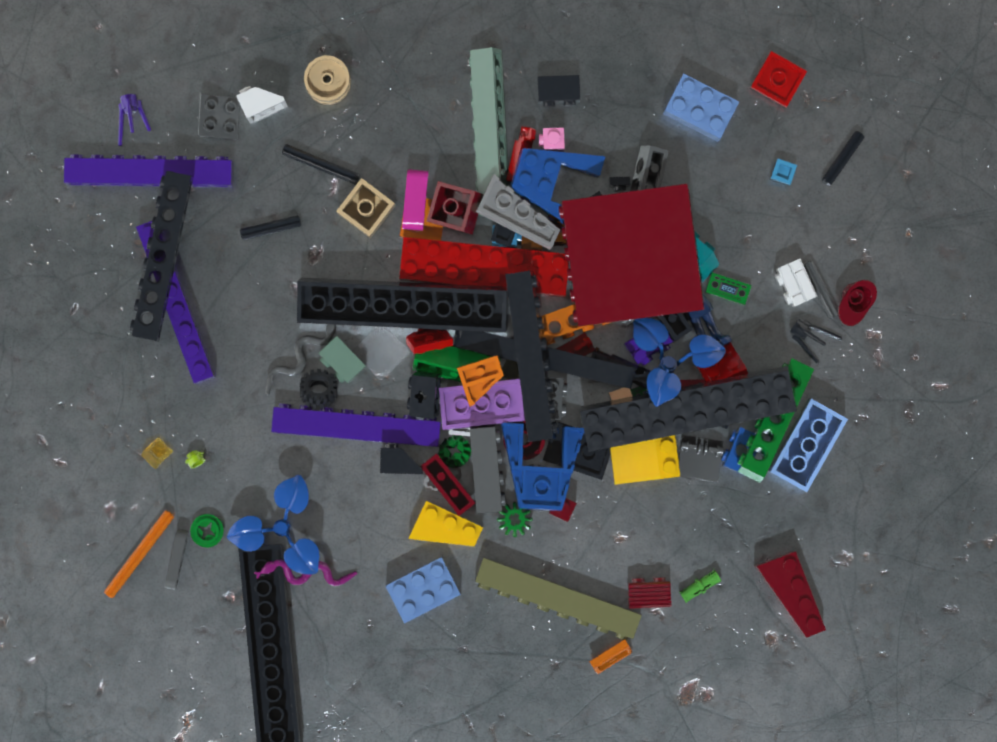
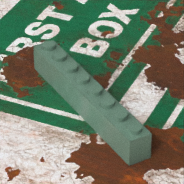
M493 47L470 50L469 65L471 67L470 86L473 97L471 99V106L474 116L472 126L475 135L473 146L476 153L474 167L477 172L475 187L477 192L481 194L485 193L494 174L500 178L499 180L504 185L509 186V181L506 180L508 159L502 50Z

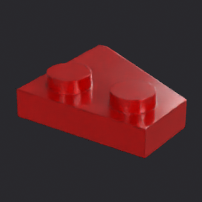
M419 328L418 331L406 336V344L413 354H422L426 351L453 346V338L447 330Z

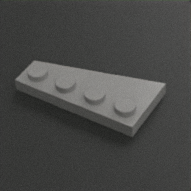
M494 174L476 212L550 250L560 229L540 212L537 213L526 200H522L517 196L513 189L504 185L499 180L500 178Z

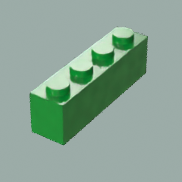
M449 346L444 349L415 354L412 370L441 374L442 378L461 382L457 367L492 357V355H484L471 350Z

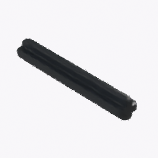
M285 144L282 149L284 156L354 185H357L359 182L360 174L288 144Z

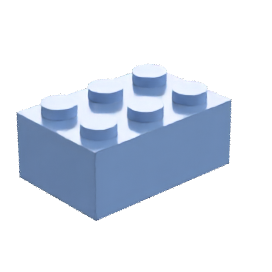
M683 74L663 114L719 142L739 101Z
M442 557L386 585L404 624L461 595Z

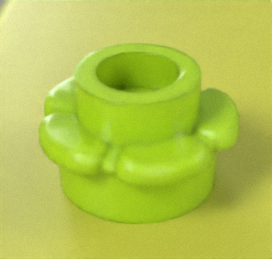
M198 450L187 454L188 459H186L185 463L189 464L191 469L199 467L205 462L204 453L198 452Z

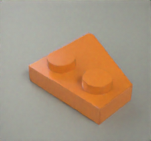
M498 355L457 367L470 407L504 376Z

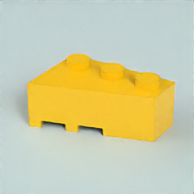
M426 501L408 539L475 546L483 527Z

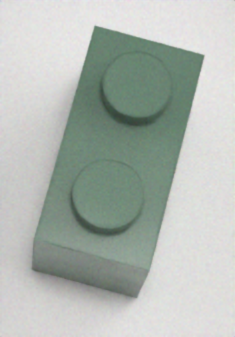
M337 336L319 352L322 356L319 360L327 368L331 366L336 371L334 376L341 383L346 381L349 384L366 368L362 361Z

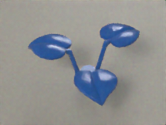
M640 318L633 321V337L637 346L645 351H653L658 346L660 350L659 359L661 361L658 368L650 371L647 377V390L656 407L672 400L679 394L681 382L679 377L674 374L677 366L692 356L695 366L700 368L711 367L723 358L726 352L725 348L709 335H698L689 344L691 352L676 361L671 356H664L661 343L665 342L669 336L664 324L652 318Z
M296 475L281 482L274 492V500L277 506L286 508L283 519L276 521L271 528L262 529L260 518L256 516L243 517L230 528L227 539L244 551H255L264 543L263 533L274 531L278 536H286L291 545V548L284 552V561L287 566L297 573L316 574L318 573L320 558L317 545L310 539H299L294 544L289 534L291 531V524L287 521L289 510L296 514L301 513L305 510L309 501L307 484L301 475Z

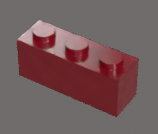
M437 453L420 466L458 516L476 503Z

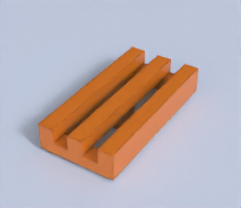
M624 639L591 660L590 663L596 673L600 674L630 655L632 650Z

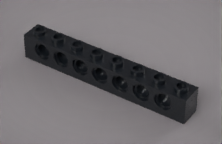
M166 171V175L161 177L160 188H163L162 194L157 197L155 206L158 208L157 217H153L151 229H154L153 237H149L147 249L150 250L148 258L145 257L143 262L145 275L144 279H140L138 290L141 291L140 299H136L134 311L137 312L135 320L132 319L130 324V332H132L133 337L155 342L160 341L193 183V177L190 175ZM173 189L178 190V198L170 200L168 197L169 192ZM167 210L174 211L175 216L172 220L164 219V214ZM164 230L170 232V238L167 241L160 240V233ZM159 251H165L166 258L162 262L156 261L155 258L156 253ZM156 271L161 272V280L159 282H152L151 275ZM150 292H156L157 300L154 303L147 301V295ZM148 312L152 313V322L145 324L142 319L143 315Z

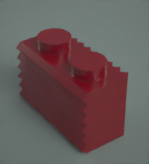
M655 577L653 582H645V578H633L632 583H628L629 609L671 607L670 581H666L665 577Z

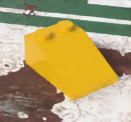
M675 435L610 448L614 485L680 477Z

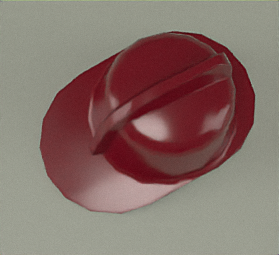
M860 280L844 288L838 309L839 319L843 324L854 326L865 317L877 297V289L874 283L869 280Z

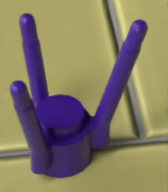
M127 94L120 97L121 103L118 104V146H122L124 112L128 114L131 133H134L132 113H136L137 109L147 130L151 131L142 108L141 100H137L136 94Z

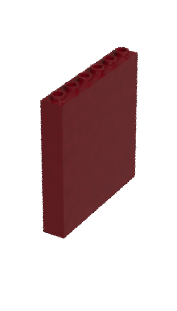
M688 184L562 201V206H559L560 218H564L565 227H562L563 240L567 239L568 245L567 248H564L566 260H570V268L567 269L568 280L573 283V289H570L571 302H575L576 310H573L574 323L578 322V326H587L705 310Z

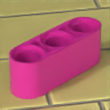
M407 170L402 229L423 231L428 171Z

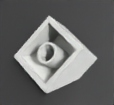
M245 87L239 91L240 94L236 95L250 124L288 107L283 96L257 87Z

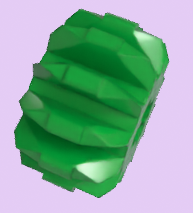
M513 502V509H510L509 505L506 504L505 508L508 512L506 513L503 510L499 512L505 515V517L497 518L498 522H505V524L499 526V529L502 530L507 526L508 529L505 535H509L510 531L513 530V537H517L516 530L518 529L521 535H525L522 527L524 526L526 529L531 528V526L525 524V521H533L531 517L525 518V515L531 511L528 509L522 512L523 509H516V502ZM514 513L518 514V519L521 520L518 525L515 523V526L510 524L511 520L509 519V516L511 514L514 516Z

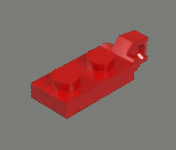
M521 126L519 139L515 140L506 178L511 183L521 150L523 148L532 149L536 130L531 127Z

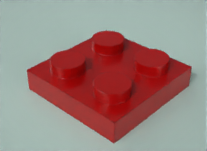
M771 51L750 88L787 108L807 71Z
M732 343L723 346L726 352L717 364L708 368L696 366L705 382L748 374L747 368Z

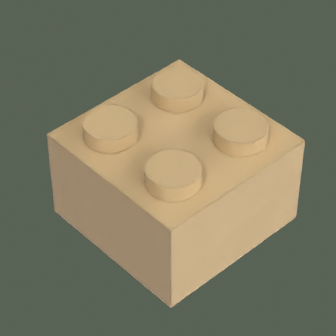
M361 178L336 212L371 239L396 205Z

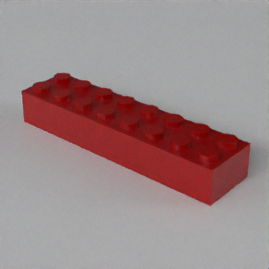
M403 237L399 279L401 281L507 287L505 274L533 271L534 275L538 276L539 287H536L537 295L565 297L569 260H566L564 253Z

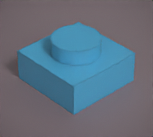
M777 159L770 179L790 186L797 165Z

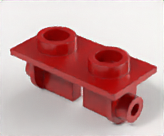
M586 332L556 349L586 356L593 352L595 348Z

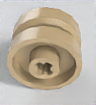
M324 55L317 57L308 64L305 70L304 83L308 94L314 101L320 104H337L346 98L350 91L351 79L348 69L340 59L334 56ZM326 77H330L331 81L329 83L324 82Z

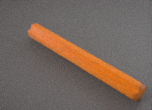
M167 510L163 512L104 590L108 597H115L173 520L174 515Z

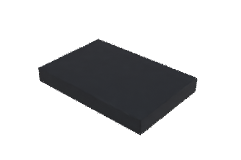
M558 422L559 434H556L555 439H549L543 461L561 466L563 427L573 426ZM584 432L573 471L602 480L611 455L610 448L589 452Z

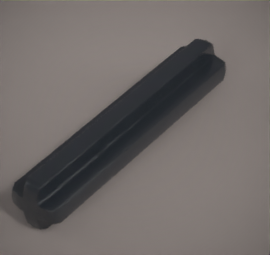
M854 132L822 178L824 183L827 185L833 184L865 138L861 132Z
M296 215L240 229V235L243 240L297 228L301 226V220Z

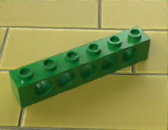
M791 358L788 363L784 362L782 367H789L791 380L795 384L793 391L796 406H798L814 369ZM795 412L775 415L778 423H773L770 417L757 419L754 428L757 430L754 435H750L746 443L748 450L746 454H741L737 462L740 465L737 472L759 483L765 478ZM761 434H767L770 437V441L763 440ZM753 452H759L762 459H756L753 456Z

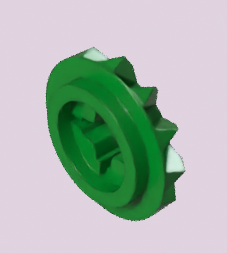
M452 435L449 438H444L442 444H439L438 455L448 467H460L469 460L471 446L464 437ZM455 446H457V449H458L461 453H454V454L452 455V453H451V451H450L449 449H450V448H453V449H454Z
M210 514L198 516L192 522L190 528L192 540L197 545L205 548L217 545L224 533L222 522L216 516ZM212 523L211 531L215 536L208 534L202 539L204 531L199 526L207 527Z

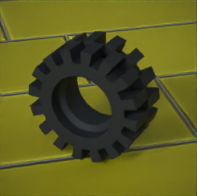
M314 369L310 370V375L306 372L304 377L301 378L300 398H302V402H306L308 407L312 404L313 409H317V406H320V409H324V405L329 407L330 402L334 403L335 398H337L336 377L333 378L332 373L328 375V370L325 369L323 373L321 369H317V372H314ZM323 385L327 390L322 393H315L311 391V387Z

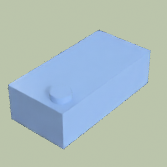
M809 398L768 471L808 492L848 419Z

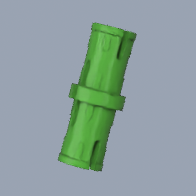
M713 570L706 576L695 579L694 583L679 591V593L687 603L699 594H705L707 589L721 582V579L717 572Z

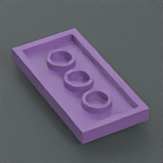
M520 379L498 381L471 407L469 406L463 385L439 388L443 430L525 421Z

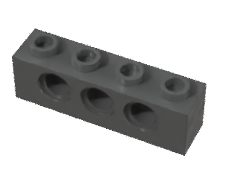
M651 145L640 146L630 191L661 187L669 150Z

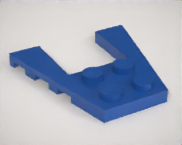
M523 148L519 155L510 188L529 202L541 207L547 214H551L559 219V222L565 225L564 218L561 219L559 214V206L562 205L551 201L561 165L598 178L602 171L605 156Z
M502 423L501 427L519 509L562 511L571 474L575 467V460L581 446L584 428L563 427L561 468L522 466L524 424Z

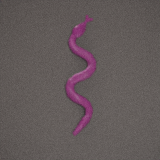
M282 559L267 562L260 572H254L257 575L256 578H259L260 574H269L276 567L281 566L287 581L292 585L304 584L312 575L302 574L299 577H295L292 569ZM319 561L318 569L322 570L326 582L332 586L345 584L357 575V572L354 571L340 579H334L328 564Z

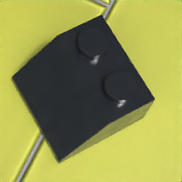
M385 444V448H381V474H423L422 468L404 449L399 448L398 444Z

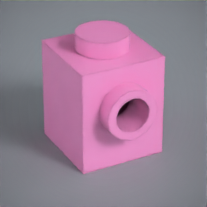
M543 128L542 134H539V147L543 146V150L564 152V128Z

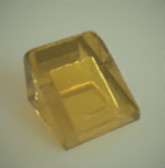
M158 437L144 449L141 456L154 469H157L173 451Z

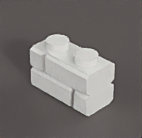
M801 259L776 269L777 274L774 276L778 285H783L786 293H783V296L788 305L791 304L792 307H796L817 297Z

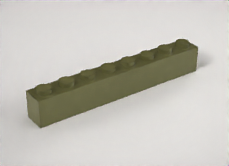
M483 558L475 582L479 583V588L490 591V588L497 589V594L507 598L510 595L518 597V602L529 605L530 602L538 604L537 609L549 612L550 609L555 610L559 617L569 619V616L577 618L576 623L587 627L589 623L596 625V630L608 634L609 630L617 633V638L625 639L626 641L628 638H634L642 616L639 613L487 558Z

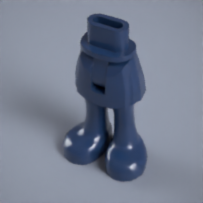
M703 294L705 310L685 312V318L691 322L697 336L706 335L700 318H703L711 337L724 346L733 340L730 335H723L718 330L711 313L714 308Z

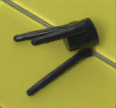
M798 319L790 330L793 334L792 339L797 341L815 363L818 364L819 360L801 338L805 340L809 336L825 346L826 342L811 333V329L840 341L842 337L811 324L807 320L802 321Z

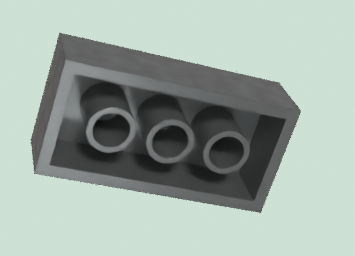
M495 425L470 427L477 513L502 511V506H506L505 493L500 492V485H504L503 471L498 469V464H502L501 450H497L496 443H500L499 429L495 430Z

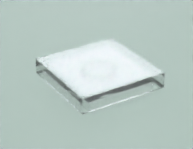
M387 327L375 328L352 350L380 381L411 353Z

